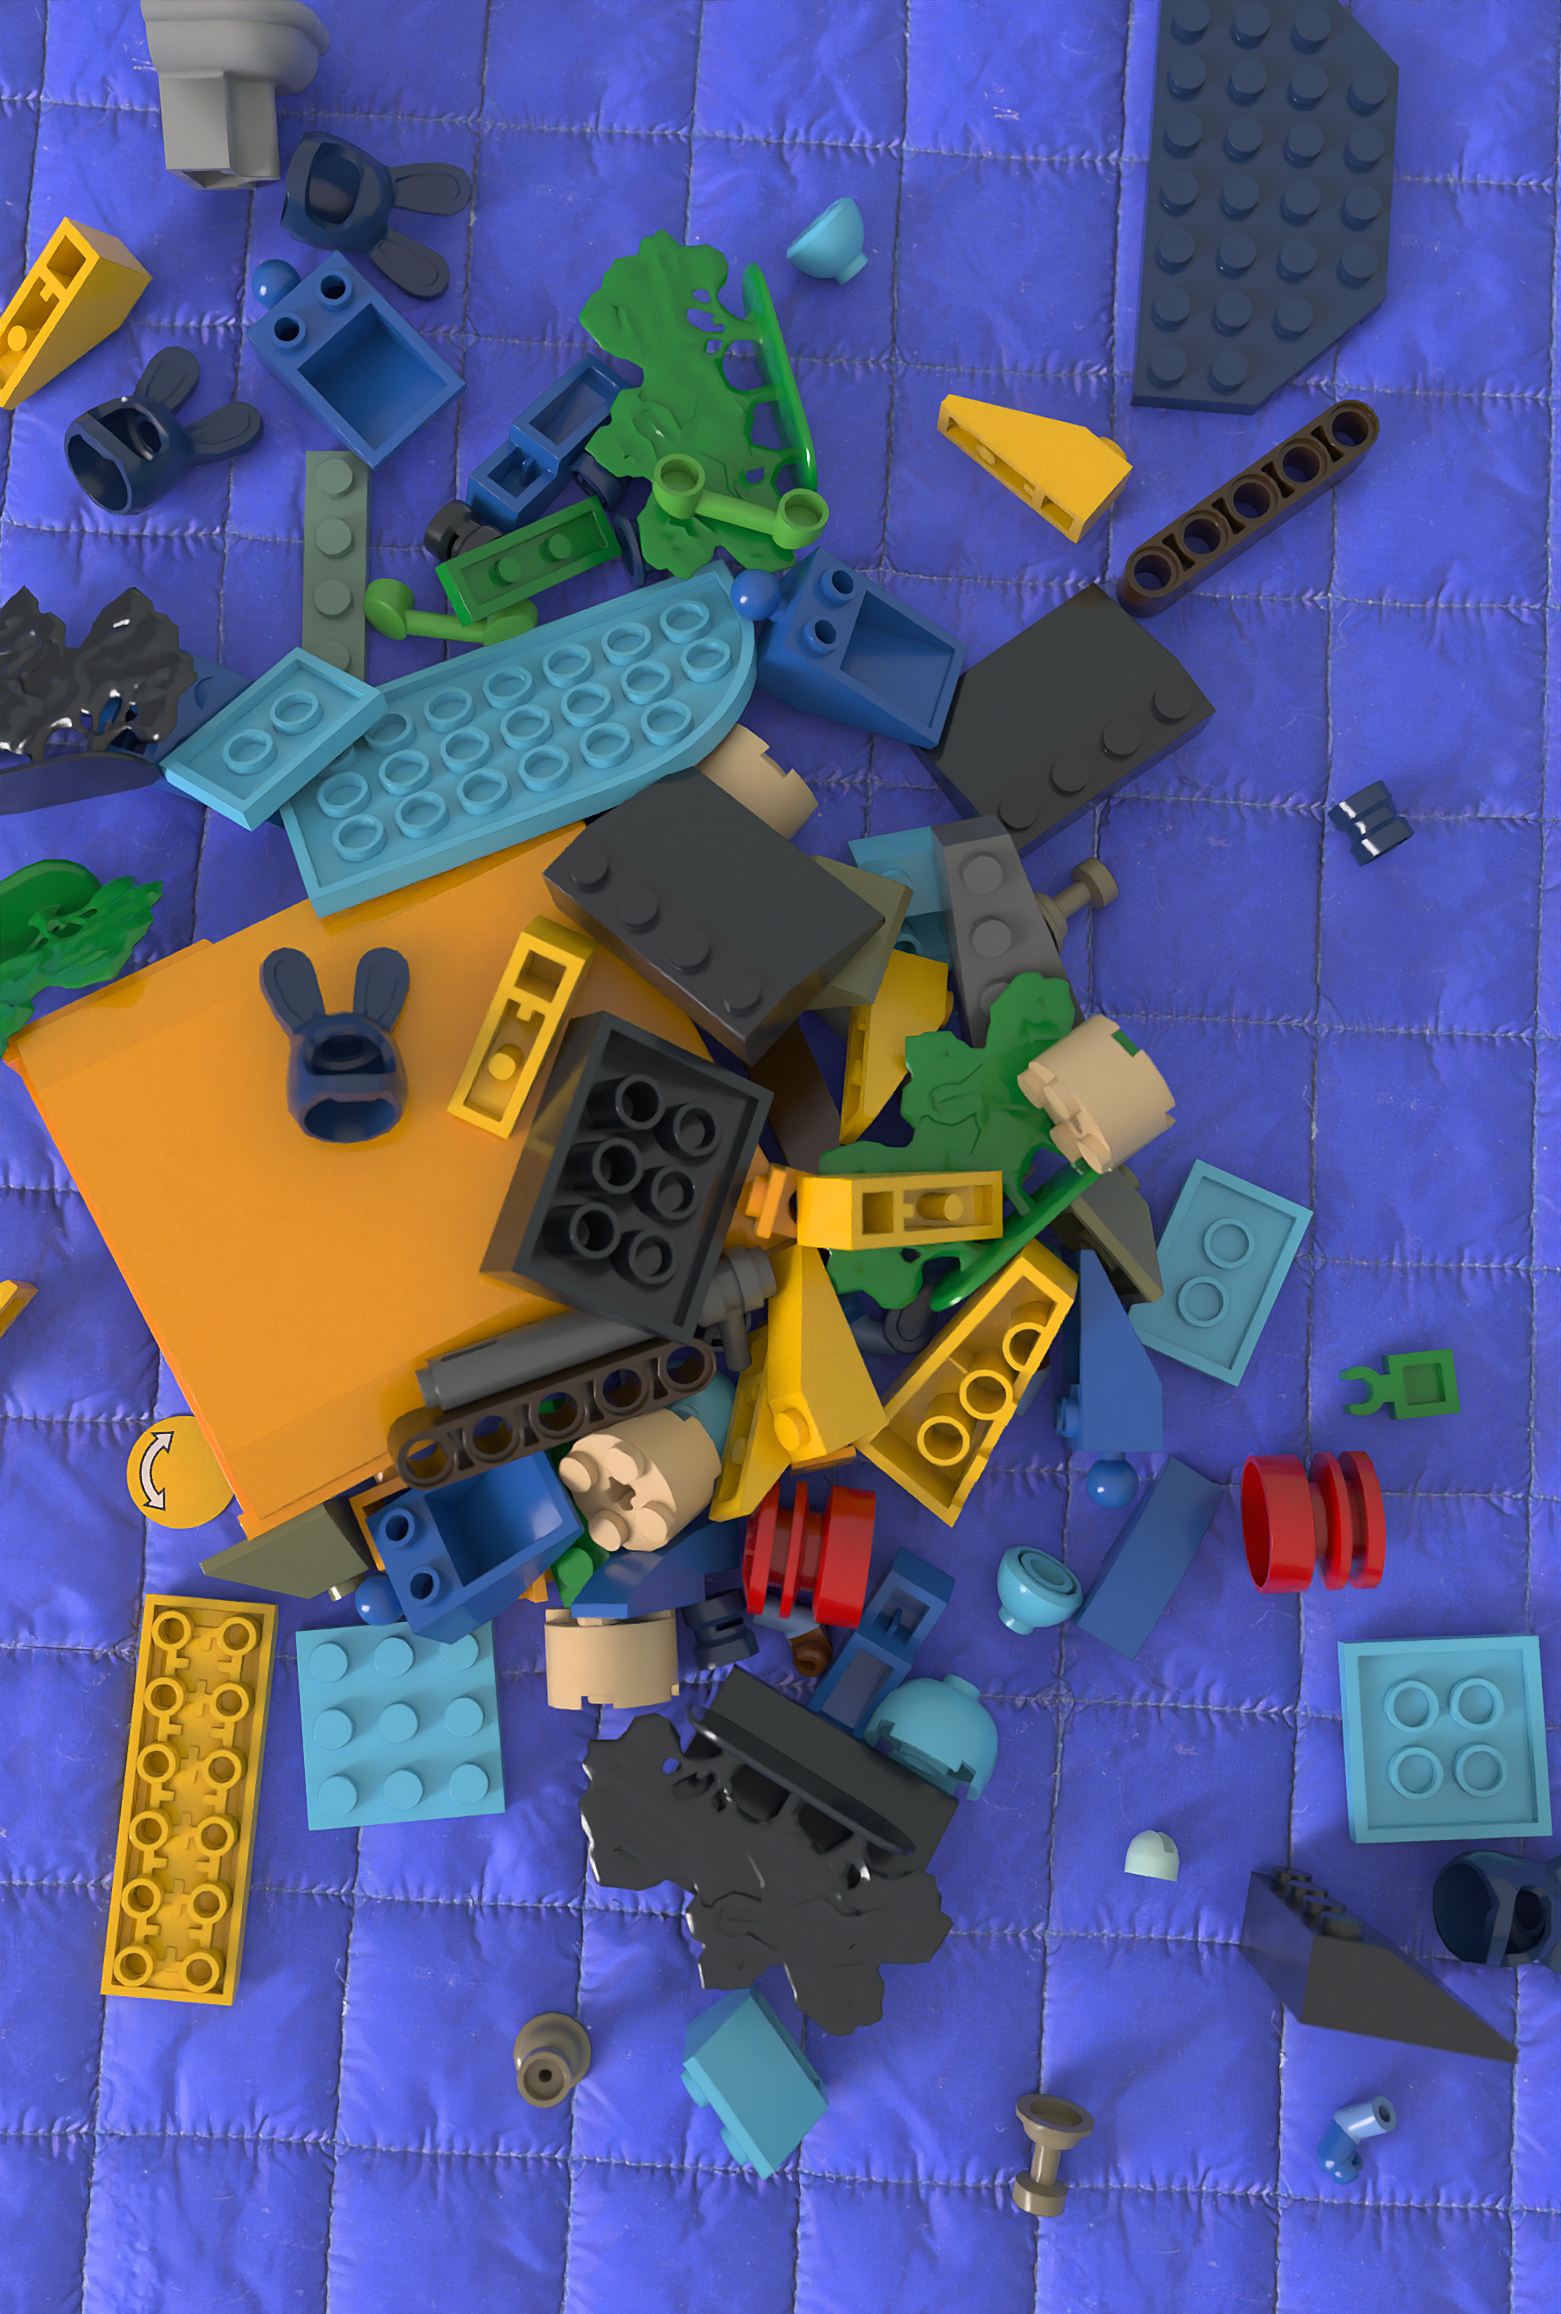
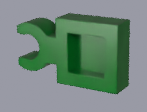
M1452 1348L1383 1355L1381 1359L1384 1374L1381 1375L1368 1367H1348L1339 1372L1340 1380L1359 1379L1365 1384L1367 1390L1366 1397L1362 1402L1343 1405L1344 1413L1357 1416L1370 1415L1376 1412L1383 1402L1388 1403L1391 1420L1461 1413Z

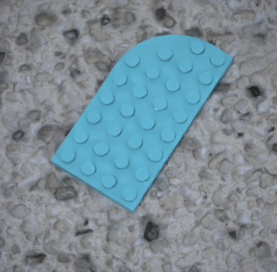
M720 559L703 566L690 579L685 580L677 576L671 577L536 627L511 639L479 648L374 687L383 692L390 711L279 808L307 894L318 919L616 807L665 775L695 766L714 750L738 721L751 697L757 676L756 665L758 659V644L753 621L740 616L732 606L730 590L734 578L724 560Z

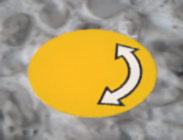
M176 1416L164 1419L148 1428L133 1446L127 1464L128 1488L137 1507L154 1522L176 1529L200 1526L218 1516L231 1501L234 1492L195 1417Z

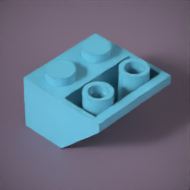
M930 826L847 841L851 866L906 884L914 892L893 949L947 963L948 970H951Z
M754 1982L750 1988L731 1991L687 2024L683 2052V2065L686 2069L681 2072V2078L685 2087L702 2109L711 2104L721 2118L725 2127L720 2130V2133L735 2160L741 2166L751 2162L763 2180L777 2170L829 2108L826 2084Z

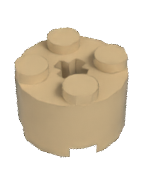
M735 723L731 731L715 749L694 767L790 841L808 822L810 815L818 807V802L809 787L793 769L786 774L772 758L764 753L770 747L746 727Z
M1103 1015L1091 1016L1030 1061L1028 1069L1017 1076L1018 1084L1028 1100L1038 1109L1044 1107L1056 1126L1050 1130V1136L1057 1148L1073 1163L1083 1156L1087 1163L1099 1174L1113 1171L1176 1122L1174 1118L1166 1113L1176 1106L1174 1098L1151 1059L1143 1050L1134 1056L1129 1054L1112 1038L1121 1027Z
M660 1407L584 1435L574 1444L571 1452L561 1460L559 1475L563 1483L571 1490L576 1505L589 1522L588 1530L594 1542L608 1551H615L622 1546L629 1550L651 1552L667 1544L712 1502L715 1497L713 1496L714 1480L721 1474L722 1465L713 1440L694 1416L691 1415L686 1421H683L672 1411Z
M555 1606L546 1609L545 1646L549 1706L560 1709L582 1710L581 1696H588L589 1703H613V1709L668 1702L672 1700V1695H680L675 1608L631 1618H572L571 1607L565 1609L564 1606Z

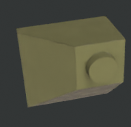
M1123 1163L1113 1171H1106L1055 1217L1047 1227L1070 1253L1078 1250L1095 1251L1122 1305L1155 1303L1164 1294L1149 1206L1137 1192L1141 1188L1137 1177Z
M347 1494L331 1498L252 1541H249L247 1538L199 1562L204 1575L306 1599L328 1591L332 1602L356 1591L359 1585L366 1579L363 1572L375 1567L376 1563Z

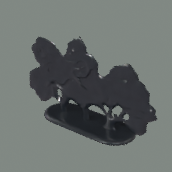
M25 585L14 596L10 597L0 609V752L7 749L18 755L25 754L30 758V763L0 769V815L18 814L139 789L154 784L160 778L157 767L145 758L129 753L106 751V749L126 729L133 731L138 740L155 744L166 740L177 725L179 698L197 681L198 674L194 670L193 658L189 654L179 651V627L172 623L167 614L156 612L152 601L135 586L126 589L101 610L92 624L89 635L80 648H70L65 644L66 625L52 612L42 614L39 611V601ZM115 696L121 697L123 703L114 724L112 725V721L104 723V732L100 734L98 732V725L103 708L111 698ZM131 705H137L138 714L136 719L125 723V715ZM83 713L92 716L91 728L88 730L83 727L80 721ZM73 728L87 740V751L44 759V744L49 736L57 730Z
M691 1702L687 1703L684 1707L685 1715L691 1725L708 1740L723 1749L722 1754L716 1757H685L681 1749L679 1733L669 1719L655 1712L634 1717L627 1730L618 1739L589 1740L587 1743L588 1753L583 1759L582 1765L591 1783L577 1805L581 1814V1827L590 1839L588 1857L595 1882L602 1887L642 1891L659 1886L664 1880L681 1876L687 1877L694 1884L697 1892L685 1909V1916L691 1937L700 1942L703 1948L698 1958L702 1989L726 1991L750 1988L755 1979L762 1976L769 1966L783 1965L785 1966L790 1985L794 1990L795 2007L803 2011L827 2033L840 2037L854 2033L857 2026H870L882 2019L884 2015L882 2002L885 1985L878 1971L881 1964L929 1963L953 1927L951 1917L941 1912L942 1896L938 1891L934 1875L921 1870L886 1874L873 1869L867 1851L869 1842L901 1856L912 1855L917 1849L913 1841L902 1830L869 1806L719 1713ZM670 1758L683 1763L679 1771L666 1774L662 1770L665 1761ZM747 1764L790 1791L786 1802L777 1816L767 1820L754 1818L738 1806L733 1795L731 1779L743 1765ZM696 1772V1777L703 1782L706 1781L709 1774L714 1775L716 1780L699 1796L682 1799L677 1797L673 1791L676 1783ZM722 1789L727 1796L726 1808L719 1811L714 1805L712 1798ZM807 1802L854 1832L851 1838L836 1845L827 1852L817 1847L809 1831L801 1825L798 1815ZM853 1864L861 1872L857 1886L849 1889L844 1880Z

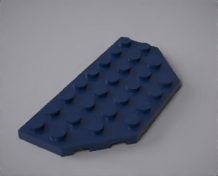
M1158 0L1130 406L1253 415L1271 399L1274 393L1295 376H1300L1335 346L1339 339L1357 324H1362L1376 313L1386 299L1399 66L1338 0Z

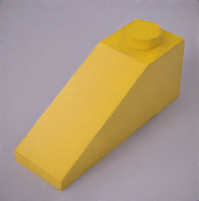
M64 217L0 318V406L3 409L12 411L117 330L143 293L152 276L117 237L68 217Z
M949 394L941 402L936 429L1075 544L1083 538L1125 488L1133 468L1127 462L1126 455L1115 442L1106 437L1098 438L1086 427Z
M540 914L522 930L446 1112L508 1140L575 1003L599 948V942Z
M893 949L874 1004L850 1007L839 1136L840 1144L849 1145L859 1138L876 1118L909 1071L905 1065V1037L917 1036L924 1032H936L938 1028H943L947 1024L954 1001L952 991L947 990V963Z
M1002 1171L858 1173L797 1177L798 1245L860 1250L1003 1237Z
M798 1244L769 1255V1262L776 1281L777 1294L768 1298L767 1402L774 1416L776 1436L782 1446L788 1450L792 1463L827 1455L889 1425L817 1247L801 1246Z
M768 1325L748 1333V1342L753 1362L749 1368L740 1371L721 1458V1474L717 1477L713 1495L715 1497L712 1500L708 1518L717 1522L751 1514L792 1461L788 1450L782 1446L776 1436L774 1416L767 1402Z

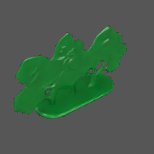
M659 229L654 235L646 236L642 239L638 254L614 259L612 266L603 276L602 288L590 295L578 316L580 324L604 351L620 359L631 361L643 368L644 373L641 387L622 389L618 393L610 408L611 423L600 427L584 449L592 454L600 465L617 478L627 475L631 477L644 476L651 482L653 481L655 466L661 458L669 454H685L697 460L703 467L705 472L703 489L773 509H778L782 498L775 485V481L785 465H787L795 489H809L817 493V466L811 434L762 270L757 263L752 261L743 272L742 297L745 319L742 320L731 314L717 299L719 290L727 282L729 270L724 253L707 243L696 246H683L664 229ZM698 289L707 290L711 301L704 303L694 298L693 292ZM694 308L714 314L715 316L712 317L714 326L723 324L725 326L724 330L706 332L697 328L689 322L687 318L688 310ZM709 340H721L722 345L719 350L714 354L706 353ZM751 340L764 386L741 391L730 385L725 377L722 361L725 352L733 341ZM769 402L781 443V450L753 443L750 434L753 427V411L756 404ZM764 467V478L759 482L750 483L746 480L747 472ZM653 490L647 499L646 507L637 516L642 555L647 563L658 570L668 569L675 576L685 580L692 578L696 571L711 561L715 547L718 546L724 547L747 569L759 568L771 573L794 568L797 562L794 550L780 547L775 543L770 534L699 514L690 519H678L671 516L659 505Z
M44 859L25 866L0 881V1060L8 1050V1039L23 1030L33 1016L35 1008L32 1000L46 987L62 986L63 988L80 989L111 980L119 975L130 958L133 948L145 937L147 930L155 920L151 909L162 898L163 881H153L139 885L134 876L128 875L116 877L102 886L98 877L84 865L66 859Z
M1024 972L1017 975L999 998L990 1006L991 1023L988 1028L987 1041L984 1048H970L964 1041L958 1040L951 1031L924 1032L917 1036H906L905 1065L912 1073V1079L903 1088L900 1110L901 1116L915 1129L913 1140L906 1148L885 1147L877 1142L858 1141L827 1150L819 1158L818 1175L1002 1171V1191L1016 1207L1003 1220V1237L982 1239L979 1243L973 1240L933 1243V1245L919 1244L860 1250L827 1248L831 1255L826 1265V1271L833 1283L836 1294L863 1290L872 1296L882 1308L903 1309L916 1299L921 1288L924 1261L938 1257L953 1256L958 1257L960 1260L939 1280L928 1300L933 1312L951 1307L987 1281L1102 1175L1097 1173L1082 1156L1074 1163L1068 1160L1032 1195L1029 1196L1021 1187L1022 1178L1028 1172L1035 1152L1045 1148L1065 1157L1050 1136V1130L1056 1126L1044 1107L1038 1109L1028 1100L1018 1084L1017 1076L1028 1069L1030 1061L1072 1031L1075 1008L1070 997V985L1066 980L1056 977L1044 979L1037 972ZM1120 1029L1112 1036L1132 1056L1139 1052L1135 1044ZM904 1248L916 1249L922 1256L910 1263L904 1260L901 1252Z

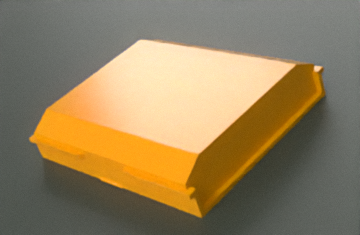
M583 819L318 919L310 899L307 898L215 944L207 939L196 942L25 1025L23 1030L8 1039V1050L2 1058L7 1066L21 1076L244 1512L237 1518L249 1541L394 1465L388 1450L387 1436L390 1427L398 1417L409 1411L426 1406L415 1374V1370L427 1367L426 1359L574 1309L535 1296L479 1273L569 1020L605 1010L715 1064L692 1019L600 943L575 1003L508 1140L446 1112L522 930L540 914L597 941L555 906L542 876V872L587 827ZM283 947L294 948L303 952L311 960L315 968L326 1014L339 1011H353L356 970L360 959L366 952L375 948L387 947L398 951L407 960L410 972V987L392 1037L404 1063L408 1096L406 1109L400 1121L388 1133L368 1141L349 1144L322 1142L306 1135L289 1112L286 1096V1074L290 1040L274 1017L261 992L259 980L260 965L272 951ZM759 1143L757 1144L722 1250L742 1244L746 1249L760 1245L769 1260V1255L798 1244V1239L771 1232L770 1238L758 1236L755 1234L753 1227L756 1217L745 1214L755 1175L767 1177L770 1166ZM788 1201V1214L797 1223V1214L791 1202ZM427 1439L415 1443L409 1449L407 1458L437 1441Z

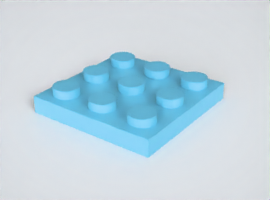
M494 1618L452 1645L413 1635L407 1619L397 1620L387 1626L361 1623L306 1628L296 1631L309 1831L506 1812L508 1809Z
M1532 1633L1337 1641L1349 1838L1353 1842L1363 1844L1553 1836L1538 1635Z

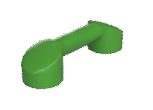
M679 453L669 454L661 458L655 466L652 481L655 499L668 514L678 519H690L699 514L770 534L777 545L792 550L805 548L813 544L824 533L829 517V508L826 501L812 490L803 488L793 489L783 495L778 509H773L703 489L705 483L704 469L697 460L688 455Z
M388 578L374 580L368 585L362 605L365 616L373 627L390 639L403 640L407 635L479 643L483 644L484 647L511 639L536 628L539 618L536 606L526 598L488 616L487 619L483 618L463 628L457 615L414 610L416 599L411 589L397 580Z

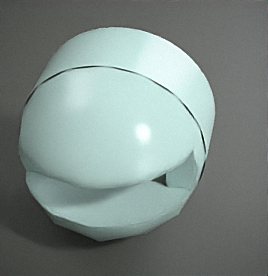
M1152 1830L1140 1832L1131 1841L1127 1850L1124 1872L1177 1882L1179 1856L1173 1839L1162 1832L1156 1833Z

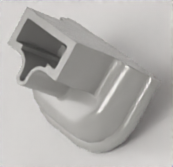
M140 0L141 12L145 20L149 52L159 77L166 170L195 190L256 189V181L280 180L275 98L296 95L309 87L318 70V58L325 55L330 48V33L316 13L298 0Z

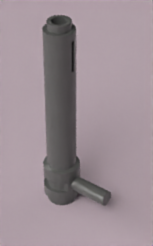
M742 1244L722 1250L721 1258L718 1260L698 1320V1324L702 1328L718 1323L727 1367L733 1371L745 1370L753 1362L743 1314L763 1307L764 1299L777 1294L773 1270L760 1245L746 1249ZM571 1309L426 1359L427 1367L415 1370V1374L427 1409L441 1406L444 1412L658 1336L577 1309Z

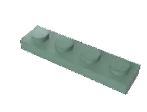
M306 451L302 649L368 684L369 620L365 616L362 605L367 587L370 584L372 469L352 451Z

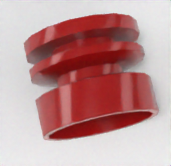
M1359 1450L1342 1451L1338 1459H1336L1333 1453L1316 1452L1310 1464L1308 1480L1304 1467L1296 1454L1253 1455L1247 1457L1243 1465L1241 1478V1525L1246 1561L1251 1580L1257 1592L1262 1594L1306 1592L1311 1585L1315 1565L1326 1589L1332 1591L1343 1590L1348 1581L1351 1587L1356 1589H1375L1382 1579L1385 1565L1386 1525L1380 1484L1373 1462L1367 1453Z
M779 1477L752 1513L749 1514L741 1570L747 1600L746 1613L762 1616L767 1586L781 1588L779 1618L789 1619L798 1592L801 1590L812 1592V1611L815 1623L858 1629L870 1564L876 1492L874 1490L832 1485L823 1512H811L809 1510L807 1481L797 1480L792 1509L778 1507L781 1477Z

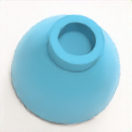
M851 197L839 198L790 244L787 249V260L795 268L817 278L834 277L842 286L865 266L869 259L861 251L865 234L863 219Z
M1026 1546L1012 1547L1005 1552L997 1574V1589L1003 1604L998 1611V1615L1001 1621L1011 1630L1019 1634L1029 1635L1035 1627H1050L1065 1621L1083 1604L1084 1595L1079 1581L1060 1561L1041 1550Z

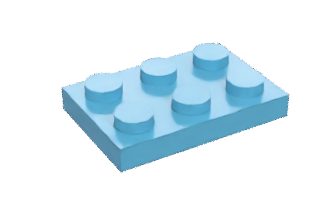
M296 647L163 759L159 765L169 783L252 832L390 710L382 691Z
M1193 1160L1155 1243L1164 1294L1155 1303L1128 1305L1126 1309V1314L1143 1347L1231 1387H1238L1313 1211L1201 1160Z

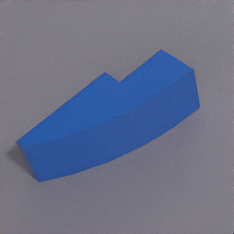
M587 352L511 422L509 439L469 475L465 502L480 513L482 520L489 525H495L505 534L533 523L573 479L568 466L581 453H589L584 448L600 427L611 423L610 408L618 393L622 389L635 387L591 353Z
M1169 1455L1101 1561L1104 1565L1084 1596L1083 1604L1072 1615L1070 1620L1133 1662L1196 1554L1225 1491Z
M696 1516L667 1544L651 1552L629 1550L625 1547L619 1548L590 1577L571 1603L572 1618H631L706 1602L704 1575L740 1568L738 1517L717 1522L708 1519L709 1516Z
M899 1547L863 1605L858 1629L850 1628L805 1706L863 1741L865 1738L862 1733L871 1716L891 1691L898 1689L911 1669L917 1651L948 1606L956 1579L904 1548Z

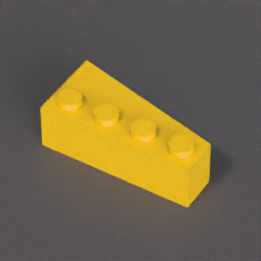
M1035 1238L1031 1239L980 1286L881 1395L879 1400L889 1425L851 1444L952 1528L973 1485L977 1482L987 1464L989 1456L1003 1429L1007 1426L1032 1375L1035 1374L1075 1298L1079 1275Z

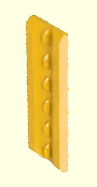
M158 1593L146 1594L100 1994L232 2006L235 2002L241 1973L279 1624L278 1604Z

